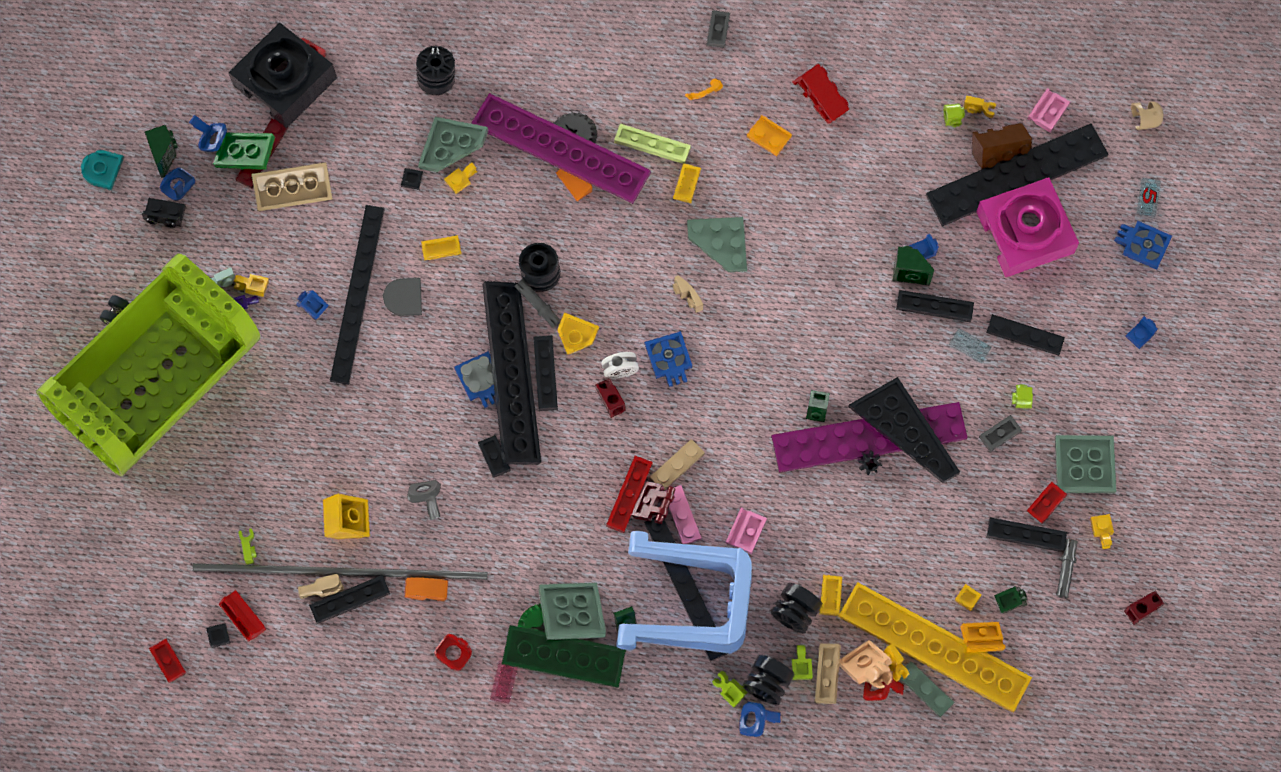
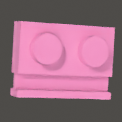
M1047 88L1029 114L1028 120L1031 119L1038 126L1051 132L1069 106L1070 101L1055 92L1049 91L1050 89Z
M741 507L725 544L732 545L734 548H742L745 552L752 555L767 518L744 510Z

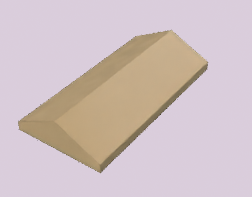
M326 162L252 174L258 211L332 200Z

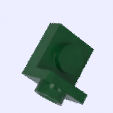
M811 390L806 419L825 422L830 393Z
M1014 586L994 595L1002 614L1020 606H1027V594L1020 587Z
M632 606L613 613L617 632L620 624H637L635 611Z

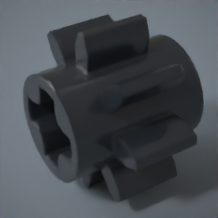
M872 450L869 451V454L862 452L863 457L857 459L862 464L859 469L861 471L866 469L867 475L872 471L878 473L876 469L878 466H882L877 461L880 459L879 454L873 456ZM870 459H872L873 463H870L868 466L866 462H869Z

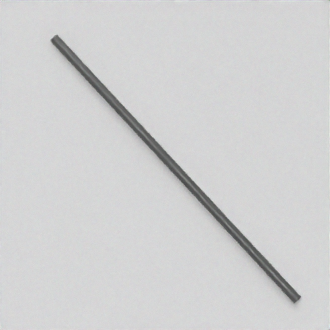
M193 563V571L488 579V572Z

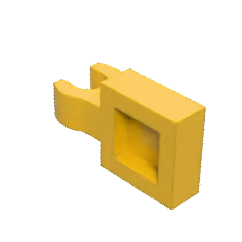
M966 95L963 107L969 113L975 114L982 111L986 117L993 118L994 112H990L988 109H995L996 103L984 102V99Z
M473 163L468 164L463 171L457 168L444 178V181L457 194L471 184L469 178L477 173V168Z
M250 274L249 278L236 275L234 289H245V293L264 297L269 278Z
M1110 514L1091 517L1090 521L1094 537H1100L1102 549L1111 548L1112 540L1110 535L1114 534Z
M894 644L888 645L883 652L890 657L892 662L888 667L893 672V679L895 681H899L901 677L906 679L909 671L902 664L904 661L902 655Z

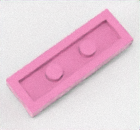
M681 485L674 487L676 489L674 493L675 498L668 508L682 544L699 541L701 536Z

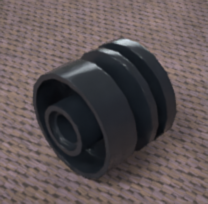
M441 46L427 47L419 53L416 59L417 83L425 93L430 95L445 94L452 89L455 83V59L453 54L446 48Z
M533 243L522 250L519 256V268L522 279L535 292H545L555 287L560 280L561 274L556 251L545 243Z
M787 583L781 593L783 600H777L776 606L771 609L770 613L785 627L805 634L808 630V625L812 623L809 616H816L823 603L806 588L794 583Z
M758 655L752 666V669L757 674L749 673L747 676L748 680H745L743 683V688L763 702L779 705L782 700L781 697L785 695V691L780 686L789 687L795 674L780 661L768 656Z

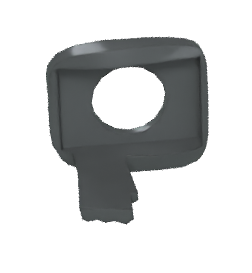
M437 480L411 484L407 493L409 502L419 503L426 501L430 520L440 517L436 496L440 492L441 483ZM418 489L428 490L426 492H417Z

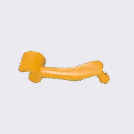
M713 79L710 81V88L698 93H686L685 97L689 100L700 99L711 92L721 90L723 84L720 80Z

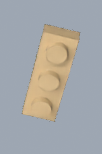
M691 439L654 472L649 479L653 483L662 484L665 487V491L697 462L705 452Z
M839 644L819 645L815 693L816 703L836 704L841 650Z

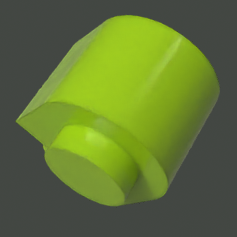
M959 103L944 105L945 125L952 127L961 126L962 118L965 117L964 107H961Z
M1025 384L1016 385V391L1012 393V404H1015V408L1031 409L1033 400L1032 387H1028Z

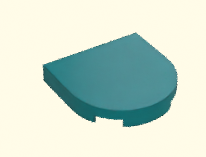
M97 150L85 156L81 163L83 178L93 186L112 190L124 156L105 150Z

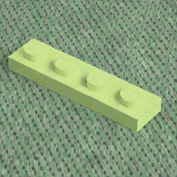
M623 124L619 125L614 139V143L685 164L691 145Z

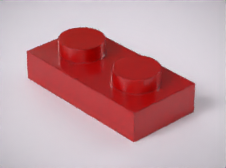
M1051 481L1027 509V512L1043 524L1067 496V493Z
M167 639L149 648L168 683L186 674Z

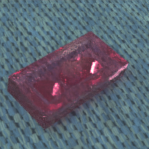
M499 661L490 700L510 704L518 668L501 665L502 661Z

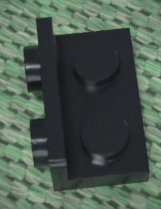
M148 198L145 211H142V216L147 223L152 225L162 223L169 228L181 227L186 205Z

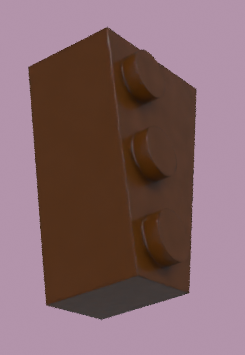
M1022 123L1002 126V130L994 131L992 128L987 129L986 133L981 134L978 131L972 132V155L981 169L986 167L992 168L1000 161H1009L1013 156L1020 153L1026 154L1032 149V137Z

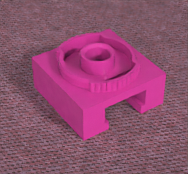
M1050 178L988 198L979 203L976 213L984 231L991 230L1001 252V255L997 256V260L1005 277L1074 254L1079 245V241ZM1027 213H1033L1039 218V224L1034 227L1026 226L1022 221V216Z

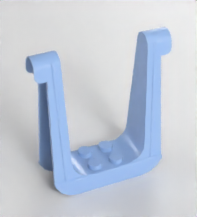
M632 531L628 554L631 556L728 573L734 580V582H730L729 600H732V602L728 601L727 619L729 621L721 627L620 624L616 647L624 650H634L637 642L728 654L738 651L743 645L746 635L752 580V564L748 553L742 548L651 542L648 540L646 532Z

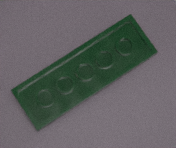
M509 625L501 665L619 688L626 650L616 646L577 638L547 640L546 632Z

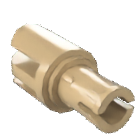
M337 574L318 578L313 584L298 587L301 599L315 595L322 598L344 591V586Z

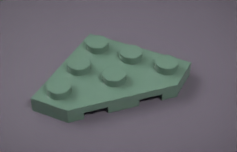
M435 117L418 164L419 169L439 172L482 148L489 131L488 128Z
M743 217L687 220L688 240L702 249L706 255L720 264L727 272L747 271Z

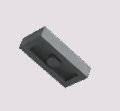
M712 10L706 46L725 48L730 12Z
M1010 415L982 433L979 438L988 451L992 452L1021 433L1022 429Z

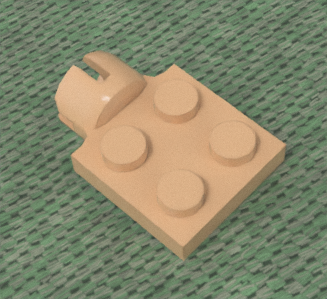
M870 640L840 659L839 666L859 685L866 681L876 688H884L881 682L883 681L888 685L892 680V672L888 667L892 663L890 657Z

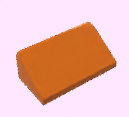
M561 169L556 172L576 201L592 192L590 183Z

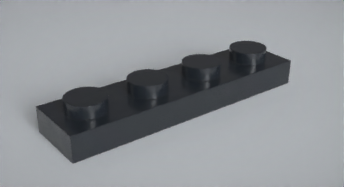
M899 290L896 310L966 322L972 321L974 302Z
M994 314L991 316L986 332L1057 356L1060 355L1065 339L1063 336Z
M534 336L539 411L558 410L553 336Z
M990 517L986 538L1064 552L1067 532Z
M383 575L312 603L309 606L316 623L319 624L390 595V591Z

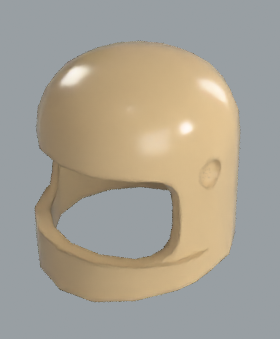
M1139 102L1131 104L1133 117L1140 115V126H1135L1137 130L1160 126L1163 121V109L1159 103L1149 102L1147 109H1143Z

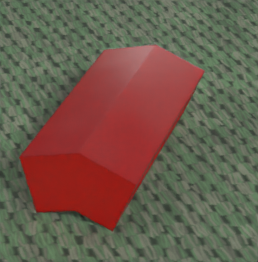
M236 590L223 597L218 604L248 642L267 630Z

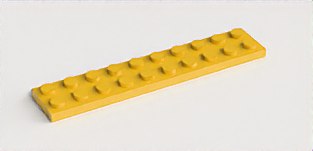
M859 582L856 583L838 616L888 645L894 644L899 651L1014 713L1032 679L1031 676L987 652H967V646L964 644L963 639Z

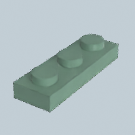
M910 662L905 667L909 671V675L906 679L901 677L900 680L941 717L954 702L917 666Z

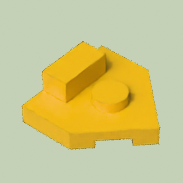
M564 312L557 331L567 355L593 345L600 326Z

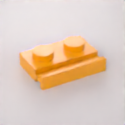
M761 115L746 137L773 155L778 156L791 139L792 134Z
M999 622L963 623L960 626L964 644L967 646V652L1003 651L1006 648L1003 644L1004 639Z

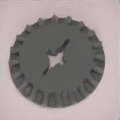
M580 112L564 113L563 116L558 117L553 122V124L568 131H577L576 135L596 143L597 128L593 120L587 115Z

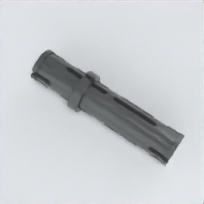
M524 279L514 286L539 312L538 315L542 316L549 323L552 329L560 323L561 319L550 309L551 306L547 305Z
M1066 539L1064 554L1061 556L1062 566L1056 597L1063 598V596L1065 599L1069 598L1073 566L1077 560L1075 555L1078 541L1071 539V542L1070 539Z

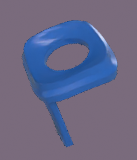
M193 115L189 123L195 129L203 132L198 143L199 149L204 152L217 151L226 135V124L213 123L208 125L196 115ZM218 132L216 142L210 144L211 137Z
M177 167L164 177L160 184V190L170 199L179 201L195 184L196 179L184 169ZM179 178L185 182L184 187L183 182L181 180H178V182L174 185L173 189L170 187V184L174 179Z
M747 702L743 705L741 711L740 733L746 736L760 737L764 732L765 721L780 723L781 713L766 710L760 703ZM750 712H754L756 721L753 726L748 727L746 724Z

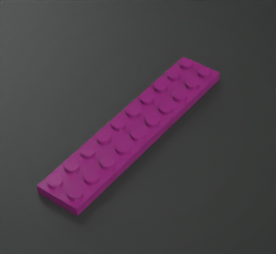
M491 93L488 94L471 124L487 127L489 130L487 134L632 204L651 174V170Z
M959 402L919 409L942 444L967 440V432ZM864 419L771 435L779 473L860 459L863 457L862 452L869 454L870 450L873 451V456L902 451Z

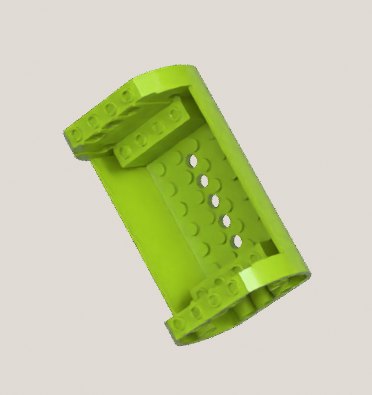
M177 253L162 268V273L55 377H49L36 390V394L61 425L111 471L122 477L261 339L260 333L251 317L240 304L188 257ZM179 347L187 349L186 353L182 356L176 354V350ZM164 361H172L173 366L170 369L163 368L162 364ZM157 370L159 380L157 382H150L148 378L146 379L143 371ZM139 387L146 389L145 394L142 396L135 394V390ZM124 401L132 402L131 408L127 410L123 409L121 405Z

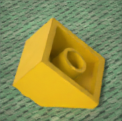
M335 494L323 499L325 537L333 539L370 537L368 499L343 494Z

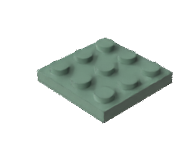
M1055 436L1056 478L1059 488L1065 493H1116L1114 436Z
M597 583L539 585L538 591L547 640L605 637L606 629Z

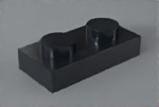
M496 435L478 442V446L493 478L511 471L509 464H503L501 446Z

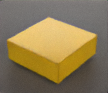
M965 584L954 601L971 611L982 594Z

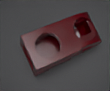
M609 378L595 384L596 391L605 405L610 418L626 411L624 400Z
M1153 591L1130 604L1124 612L1132 624L1136 625L1164 606L1165 603L1159 594Z

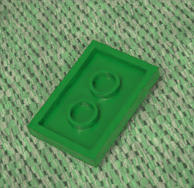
M226 132L222 144L216 152L213 165L215 168L266 170L275 136L272 133Z

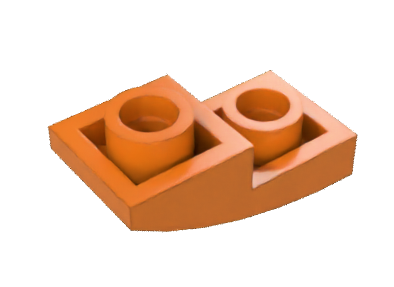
M406 578L404 597L421 601L425 598L445 601L447 599L448 581L433 578Z

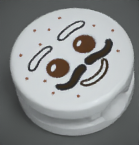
M621 352L604 358L601 364L602 368L605 369V378L618 379L636 373L639 370L638 363L635 362L637 360L636 354L633 352Z

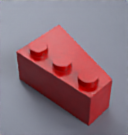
M818 63L792 81L794 85L799 84L805 91L802 93L803 96L811 99L815 110L829 124L850 110V108L848 107L847 100L839 94L837 85L828 78L826 69Z

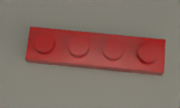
M636 455L634 456L606 527L625 533L653 462Z

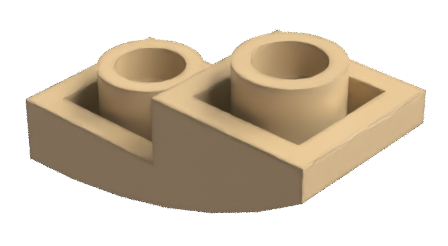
M675 276L674 284H672L675 294H679L681 299L688 297V305L690 308H694L696 313L702 311L703 303L697 292L683 278Z

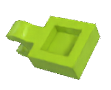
M252 528L249 529L250 535L248 537H244L242 531L238 533L246 565L255 564L254 558L257 557L255 546L250 544L254 539Z
M797 645V659L791 660L792 671L795 674L792 680H812V659H806L805 645Z

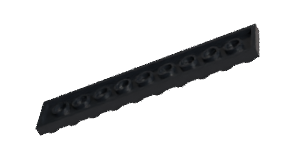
M1092 123L1038 145L1030 149L1026 154H1017L1009 161H1000L992 168L986 167L926 193V197L943 227L976 213L980 201L1046 178H1050V180L1056 179L1107 157L1108 152Z
M485 281L482 287L503 464L539 465L541 463L522 295L514 287L518 283Z

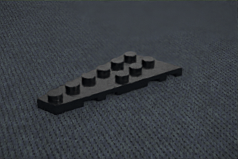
M898 377L849 404L848 407L940 482L945 483L960 474L952 458Z

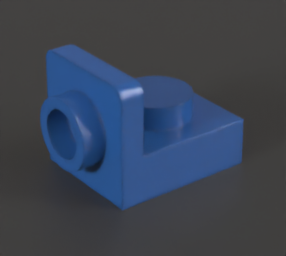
M931 234L926 235L925 239L909 245L913 249H918L926 260L936 256L939 249L937 240L932 238Z
M313 290L302 292L297 298L299 301L296 304L298 307H302L314 320L329 306Z
M1144 316L1125 337L1140 349L1155 335L1158 328L1151 319H1147Z

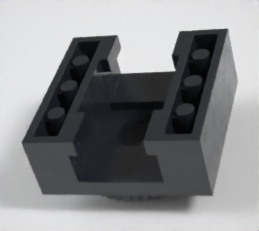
M280 22L228 72L235 88L250 99L254 95L270 108V116L286 129L337 79L334 65ZM284 60L288 62V66L283 71H274Z

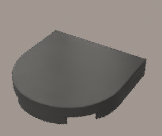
M401 278L390 282L383 293L386 308L397 316L422 315L421 278Z

